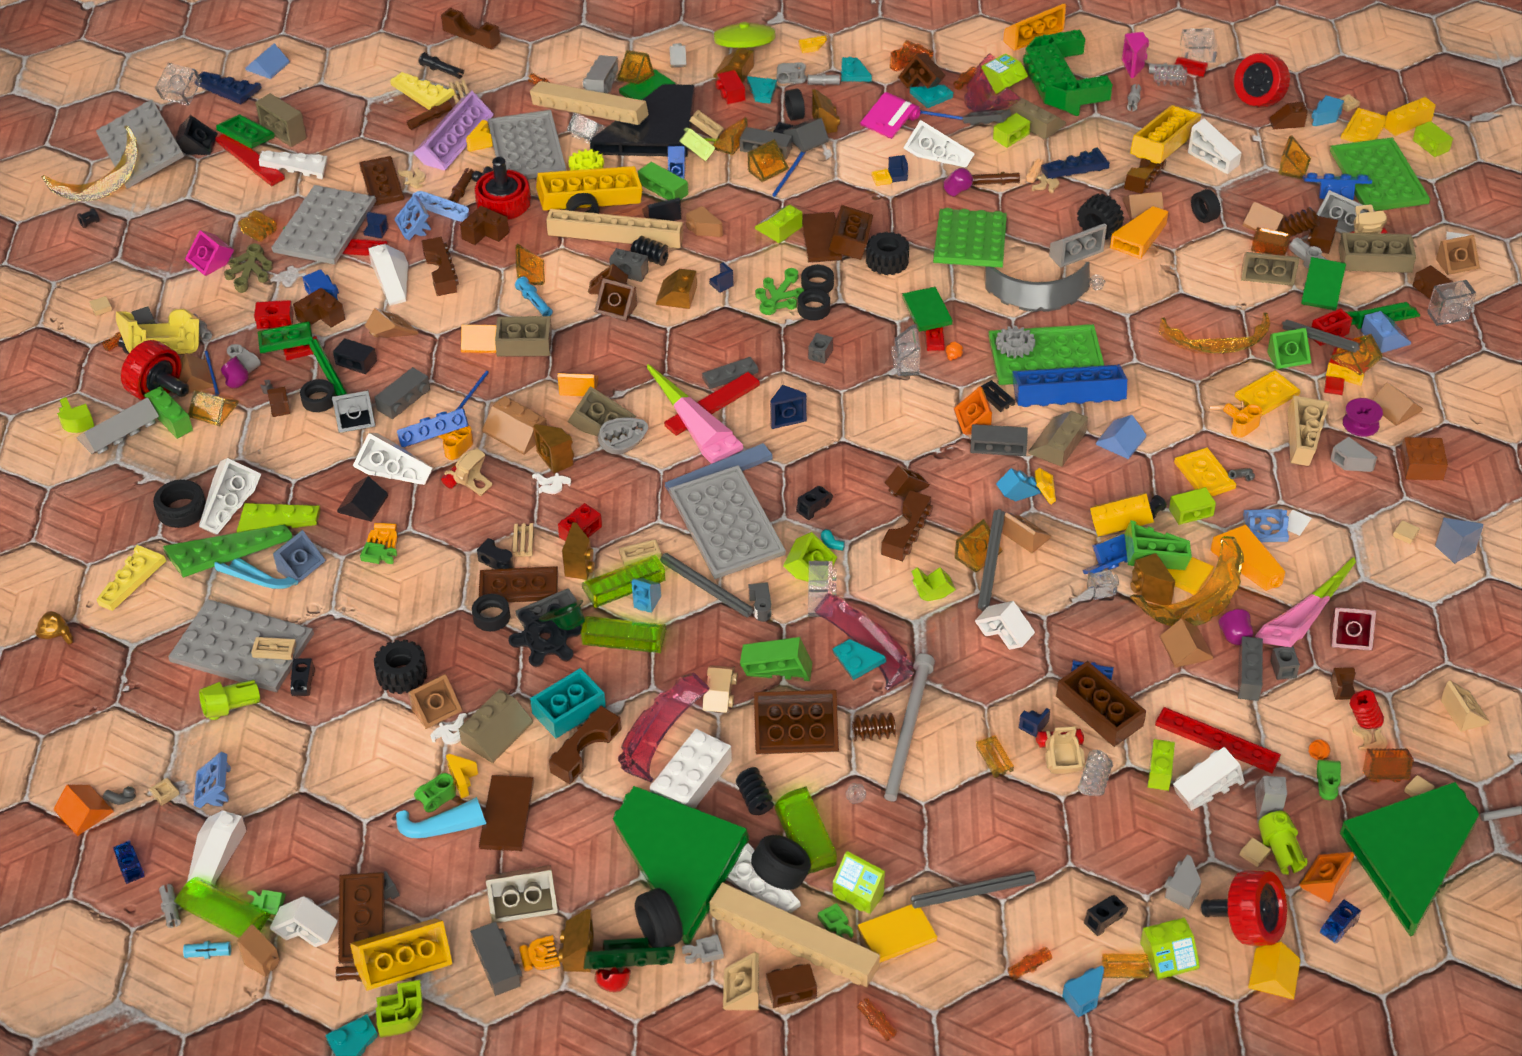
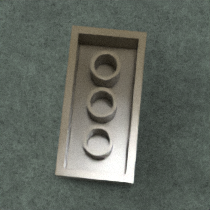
M1342 232L1338 249L1341 263H1346L1345 271L1412 273L1416 254L1411 234Z

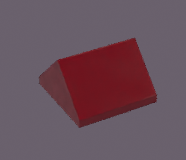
M1334 607L1330 622L1331 647L1373 651L1376 610Z

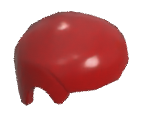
M614 967L611 970L598 969L594 976L597 986L605 991L621 992L629 983L631 970L626 967L621 973Z

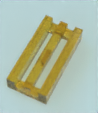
M996 735L977 741L976 747L994 778L998 777L1000 773L1004 775L1006 771H1014V765ZM990 743H992L993 746L995 747L996 751L998 752V754H999V756L1001 757L1002 761L1004 762L1005 766H1003L1002 763L1000 762V760H999V758H998L996 752L993 750V748L991 747Z
M1102 954L1103 978H1149L1148 954Z

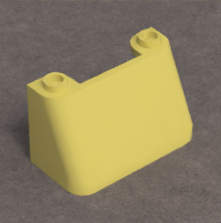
M187 309L173 310L169 314L168 323L137 324V321L134 320V316L130 312H116V323L129 353L138 344L147 340H157L169 346L178 354H191L198 349L199 319Z

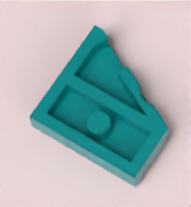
M842 57L841 81L872 82V75L858 58Z
M747 76V83L750 85V91L755 102L771 104L777 87V80Z
M850 639L832 648L834 655L852 680L861 677L886 662L884 655Z
M366 1014L326 1034L325 1037L335 1056H362L366 1047L373 1043L378 1034L369 1016Z

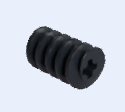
M640 236L631 246V252L648 256V261L661 266H664L667 262L668 245L666 244L662 246L660 242L656 243L655 240L651 241L650 238L645 239L644 236Z
M750 767L742 771L736 778V785L739 787L749 812L753 815L767 813L773 808L774 803L771 801L772 796L766 787V783L763 781L759 769Z

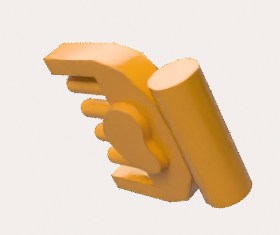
M374 523V530H371L367 542L371 543L372 541V543H376V539H378L377 544L382 543V545H386L388 541L387 547L390 548L392 542V548L395 549L398 539L396 533L397 524Z
M553 935L532 941L529 948L527 945L519 947L525 971H530L533 968L532 966L537 970H546L560 966L558 957L547 959V957L557 955V952L548 953L556 950V947L545 948L555 944Z

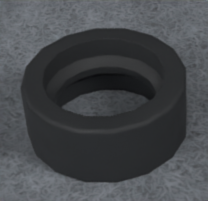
M799 89L787 90L785 92V107L791 121L805 117L804 99Z
M1205 189L1193 194L1191 197L1192 211L1200 222L1207 223L1220 216V202L1213 191Z
M578 193L572 196L566 204L567 211H574L581 205H591V208L585 212L599 214L597 200L590 193Z
M819 264L806 267L801 274L802 288L804 291L819 289L829 293L834 286L833 271L829 267ZM820 277L826 279V281L815 283L809 281V279Z
M819 289L805 290L798 296L799 315L804 319L813 321L827 317L830 313L829 295ZM809 302H818L823 305L820 307L812 308L806 306L805 304Z
M311 380L305 383L300 390L303 407L308 411L323 412L333 406L332 397L336 396L333 384L327 380ZM314 393H327L325 397L320 399L309 398Z
M498 594L483 595L477 598L472 605L474 624L483 631L492 632L500 630L510 620L508 601ZM495 607L503 610L500 615L493 618H485L479 615L486 608Z

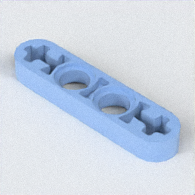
M424 191L413 193V195L415 194L420 198L425 209L460 222L469 216V209L464 205Z

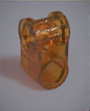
M909 46L892 51L890 54V69L901 71L906 68L918 53L913 52Z

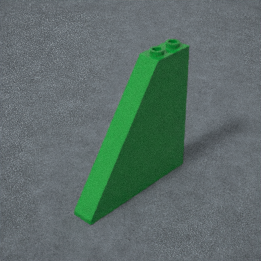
M1456 782L1343 822L1340 835L1409 936H1413L1473 831L1479 813L1477 808L1470 803L1465 792L1459 788Z
M633 786L630 793L628 792L625 795L620 809H617L614 813L613 821L616 830L651 889L661 888L672 898L682 922V941L685 945H690L710 910V900L722 882H726L742 850L749 841L747 828Z

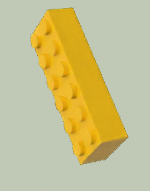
M1171 105L1133 136L1130 154L1135 155L1137 158L1148 159L1152 163L1163 162L1190 139L1192 126L1200 121L1201 114Z
M635 166L537 173L536 190L543 211L566 209L568 200L578 193L592 194L596 198L598 206L639 204L643 189ZM581 205L577 208L591 207V205Z

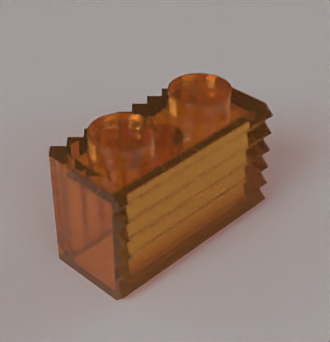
M1257 227L1251 251L1286 256L1291 234Z
M1368 748L1366 750L1363 772L1366 778L1372 782H1380L1381 780H1391L1393 782L1410 780L1414 759L1406 748Z

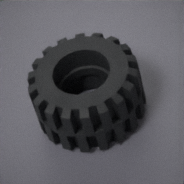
M1098 193L1091 196L1079 208L1077 220L1080 222L1079 225L1083 228V231L1105 223L1107 225L1105 240H1107L1123 225L1124 216L1122 215L1124 213L1120 209L1121 206L1116 203L1115 199H1111L1110 196Z
M895 232L877 233V235L871 236L866 247V264H868V267L873 272H877L880 275L901 273L909 264V242L905 237H901V234H895Z
M403 639V641L395 640L393 643L390 641L386 643V646L380 647V651H377L375 654L374 667L378 683L385 691L389 690L393 694L394 692L402 694V692L408 693L424 683V679L427 677V665L424 652L419 645H416L413 641L408 642V640Z

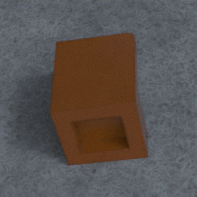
M286 388L268 389L267 393L272 417L290 414Z
M1354 667L1333 669L1330 682L1335 700H1348L1355 694L1353 682L1356 672Z

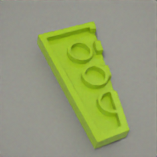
M245 503L237 533L284 524L286 527L291 526L292 528L317 525L320 506Z

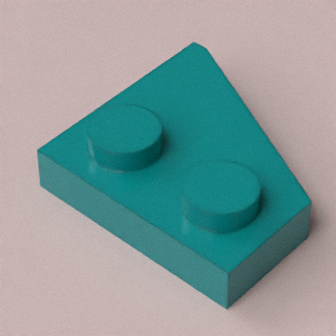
M938 85L928 89L925 86L910 88V94L927 109L953 98V92L945 85Z

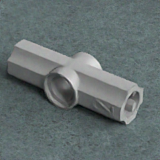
M1298 237L1289 244L1288 249L1304 260L1303 265L1308 269L1311 257L1327 260L1321 255L1322 251L1320 248L1310 247Z

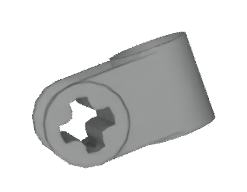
M802 62L779 64L777 66V81L781 84L804 83L807 80L805 75L806 65Z
M232 344L227 348V354L230 356V359L237 356L247 369L248 374L261 365L258 357L241 345Z

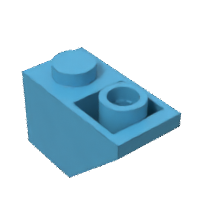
M1325 95L1324 99L1319 101L1317 109H1314L1311 118L1314 119L1312 126L1337 122L1342 113L1344 100Z
M1011 468L996 483L1002 494L1015 502L1041 493L1036 485V479L1033 476H1027L1021 470L1016 471Z
M644 578L633 579L634 608L652 613L661 598L660 583Z
M1102 965L1095 969L1087 970L1082 976L1077 979L1072 978L1064 985L1062 997L1077 1017L1097 1008L1104 973Z

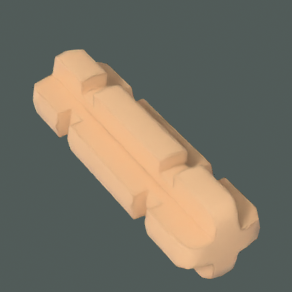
M1037 158L1029 173L1026 175L1027 182L1033 183L1042 165H1044L1043 159Z

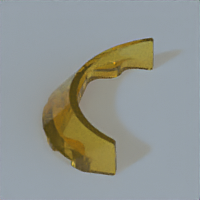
M128 125L124 126L127 130L126 148L120 162L108 175L95 182L81 185L65 184L47 177V175L41 176L50 191L75 201L98 200L109 196L111 192L117 191L130 177L137 159V139Z
M1265 312L1263 313L1261 324L1255 327L1254 335L1251 337L1193 340L1185 337L1181 330L1170 328L1166 323L1165 317H1161L1159 334L1170 343L1184 350L1200 354L1220 355L1241 351L1255 345L1267 334L1271 323L1268 313Z
M1223 536L1221 538V550L1216 569L1207 584L1194 596L1185 601L1170 605L1148 603L1142 595L1133 594L1130 598L1148 616L1162 624L1173 626L1181 618L1195 626L1210 621L1212 617L1218 616L1231 603L1230 600L1235 591H1238L1241 583L1240 575L1242 563H1244V554L1235 537Z

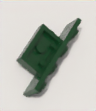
M648 938L603 940V951L585 952L583 967L584 969L596 970L610 967H642L645 965L672 964L675 946L649 948Z

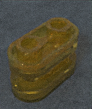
M256 210L248 214V218L244 217L238 222L239 228L244 234L259 242L264 240L267 234L271 235L277 230V224L274 219Z

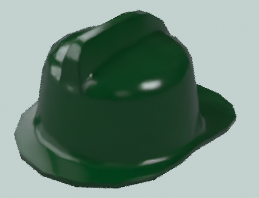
M578 600L568 606L549 611L540 616L539 621L553 620L561 629H574L585 622V617L580 607L583 600Z

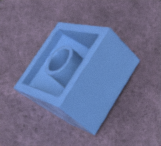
M1381 311L1365 315L1361 332L1372 345H1375V349L1379 354L1411 345V341L1396 323Z

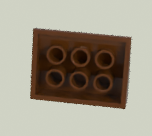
M837 690L754 692L756 754L839 752Z

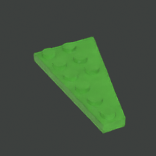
M284 524L163 546V550L181 576L186 577L215 567L214 562L226 563L288 541L292 538V533Z

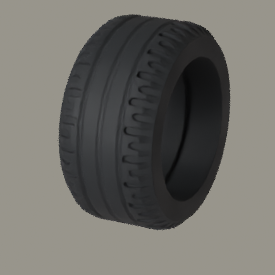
M181 479L170 481L160 487L154 495L153 504L158 519L164 525L182 528L190 526L201 519L206 500L203 490L198 484L190 480ZM177 500H192L189 504L180 508L168 507Z
M769 835L761 839L751 857V863L757 875L771 886L783 890L798 888L811 868V861L806 851L793 840L780 835Z
M655 888L639 895L635 901V912L644 937L648 938L649 945L652 948L670 947L679 943L683 936V927L678 910L670 895L661 888Z

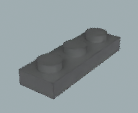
M1010 109L970 112L962 117L964 124L970 123L971 125H976L980 122L989 124L993 121L1002 123L1011 116Z
M748 357L702 373V379L709 389H713L730 383L747 372L752 375L758 373V367L753 359Z
M568 588L520 608L515 612L517 618L519 611L522 609H529L534 615L542 616L547 612L548 606L555 603L564 607L577 600Z

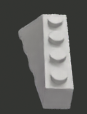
M147 397L76 438L91 454L96 451L100 454L108 450L107 445L111 443L117 445L124 441L123 436L129 434L131 437L140 432L139 428L145 425L147 428L156 423L154 419L159 417Z

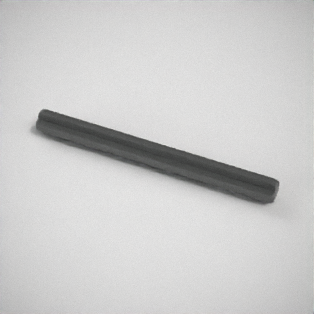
M1291 320L1282 322L1284 330L1290 331L1306 328L1308 338L1353 353L1360 350L1358 342Z
M1001 509L994 510L977 606L981 611L990 606L1005 515V512L1001 511Z
M664 553L660 558L664 565L745 617H750L754 610L751 606L668 553Z
M1030 870L911 896V904L913 908H920L1035 883L1036 875L1034 871Z

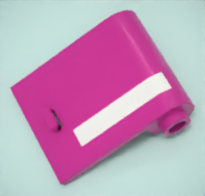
M885 92L860 122V125L892 139L907 119L911 121L918 119L920 107L889 92Z

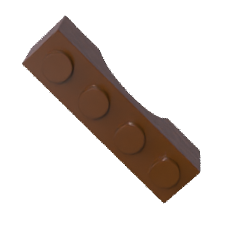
M449 8L441 15L442 27L445 32L491 50L501 42L499 26L486 22L480 28H476L466 20L462 12L453 8Z
M1141 158L1139 168H1131L1127 173L1124 189L1143 194L1146 189L1150 188L1151 183H1154L1156 176L1160 175L1161 169L1165 168L1166 160L1161 163H1152L1148 159Z
M442 237L421 240L426 263L439 266L437 270L432 272L436 295L442 296L456 293V285H459L457 275H454L456 274L454 264H450L452 259L450 253H448L447 243H443Z
M909 491L903 502L902 516L909 523L901 528L888 529L882 540L881 555L903 562L905 556L911 553L912 543L917 541L920 528H924L926 517L932 513L931 496Z
M602 706L592 712L588 720L576 729L572 737L566 739L562 747L551 755L549 759L550 773L571 784L583 771L582 758L580 757L581 751L592 743H610L622 730L620 717Z

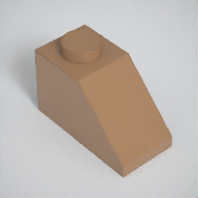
M703 206L686 214V227L694 234L712 237L723 236L722 222Z
M250 925L237 940L245 966L265 977L277 967L280 959L276 948L255 926Z

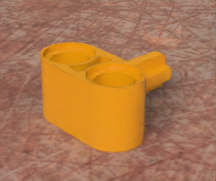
M1227 403L1223 408V411L1233 418L1231 428L1233 436L1245 437L1259 427L1262 415V408L1260 406L1251 404L1239 410L1232 404Z
M470 426L437 436L443 440L444 454L449 460L458 459L473 445L472 429Z

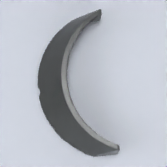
M1086 262L1074 274L1050 282L1023 281L1007 276L994 267L985 266V288L988 293H992L1001 299V303L1018 306L1020 310L1047 312L1059 310L1061 306L1076 303L1078 298L1085 292L1087 293L1090 287V262Z

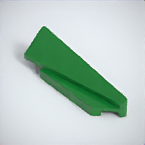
M1408 302L1363 311L1346 312L1353 318L1351 325H1355L1357 329L1362 328L1365 315L1378 311L1387 315L1394 322L1420 317L1418 310Z

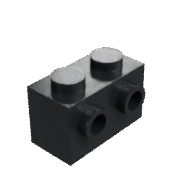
M345 338L333 351L335 365L363 374H367L377 362L375 348Z

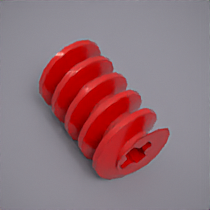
M1371 690L1355 693L1350 699V706L1358 725L1365 729L1381 727L1384 722V716L1374 693Z

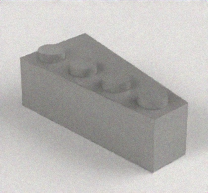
M599 55L597 60L594 61V65L591 66L590 71L587 72L586 78L583 79V88L606 94L611 92L612 83H614L618 73V57Z

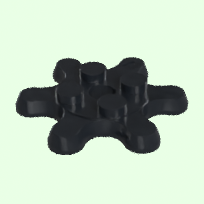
M555 603L548 606L547 612L561 608V606ZM529 609L519 611L518 618L525 625V629L521 633L511 634L509 636V644L514 648L528 647L531 650L529 663L533 667L541 666L547 655H556L564 662L572 659L573 651L567 646L566 640L579 636L582 633L581 625L571 630H564L559 628L553 620L539 621L540 616L534 615ZM543 633H548L551 635V637L548 638V640L546 641V639L541 638L540 635Z

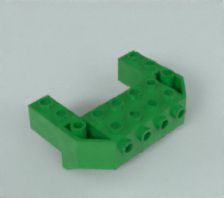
M1081 30L1037 36L1026 47L1023 62L1044 104L1074 116H1079L1080 105L1111 100L1113 84L1107 75L1076 80L1064 57L1084 54L1085 37Z

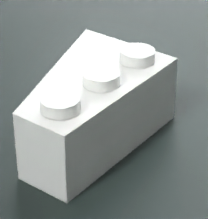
M1205 118L1192 126L1188 149L1189 154L1226 174L1239 166L1241 151Z
M1223 747L1220 750L1214 751L1204 762L1197 763L1186 775L1179 776L1173 785L1177 795L1192 811L1213 800L1212 795L1220 791L1225 794L1229 792L1228 787L1236 783L1242 785L1245 781L1240 764Z

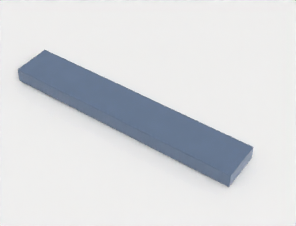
M762 443L665 482V488L669 492L671 487L738 465L741 471L772 460V453Z

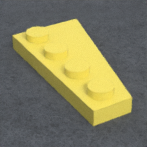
M403 72L390 80L393 87L428 110L433 106L446 102L455 95L453 89L449 88L447 90L441 85H432L427 80L420 81L418 77Z
M136 545L134 548L135 553L132 556H128L125 560L126 565L122 570L116 572L115 580L109 582L96 599L99 606L113 611L166 562L164 555Z

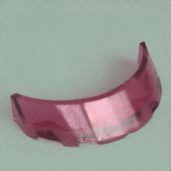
M991 53L979 63L975 69L977 71L976 75L967 85L968 92L965 94L964 101L966 107L974 112L1002 110L1021 100L1008 87L998 96H991L992 86L981 68L982 65L996 59Z
M827 593L814 609L816 614L838 627L855 642L886 657V662L878 667L885 677V689L887 691L913 675L911 671L914 667L913 663L906 658L907 653L881 625L870 620L861 609L850 606L844 598L831 593Z
M690 673L677 679L675 685L670 690L660 693L654 699V704L649 709L644 710L635 721L621 745L623 752L618 756V761L621 763V769L624 772L652 783L654 779L650 775V764L659 743L675 721L710 689L695 673Z

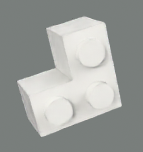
M1014 601L988 606L975 620L985 636L999 634L1009 650L1023 647L1035 633L1029 621L1026 620Z
M303 896L280 906L269 929L286 941L300 936L316 948L328 943L338 920L331 916L330 912L314 904L312 899Z

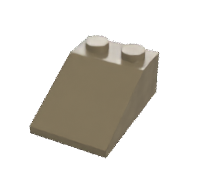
M590 386L567 422L582 432L598 436L600 428L605 422L616 418H636V416Z

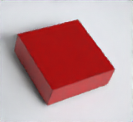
M1326 376L1324 393L1343 395L1345 379Z

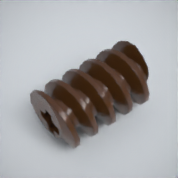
M1308 207L1307 212L1304 209L1301 210V215L1299 212H1295V217L1292 214L1288 218L1283 217L1281 230L1286 238L1297 235V233L1300 234L1303 231L1315 228V226H1320V219L1317 213L1311 207Z
M891 712L888 713L887 719L884 713H880L879 719H877L876 714H872L870 720L868 715L864 714L862 721L859 715H856L854 721L852 720L854 742H856L858 735H860L862 741H865L866 735L869 736L870 740H873L874 734L881 740L884 733L887 739L890 738L891 733L896 738L893 714Z

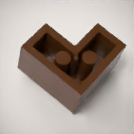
M926 53L915 55L898 78L907 88L917 87L922 82L928 89L937 87L946 75Z
M480 206L460 223L462 240L473 245L479 243L485 236L500 242L509 234L508 218L483 206Z
M319 288L293 304L296 320L300 323L309 321L313 325L322 320L332 328L345 320L342 303L323 288Z

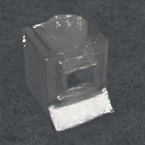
M1111 570L1094 574L1088 573L1087 588L1094 587V600L1116 595L1119 579L1116 574H1112Z

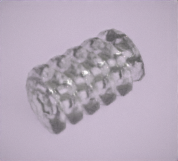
M1154 66L1153 82L1156 81L1158 86H1160L1161 81H1163L1164 86H1166L1167 81H1169L1170 86L1173 85L1174 81L1177 86H1179L1180 81L1185 86L1187 67L1184 70V67L1180 66L1178 70L1177 66H1174L1171 70V67L1167 66L1165 70L1164 66H1161L1159 70L1158 66Z
M1100 750L1089 752L1078 785V791L1087 796H1101L1104 794L1111 768L1113 767V762L1106 753Z

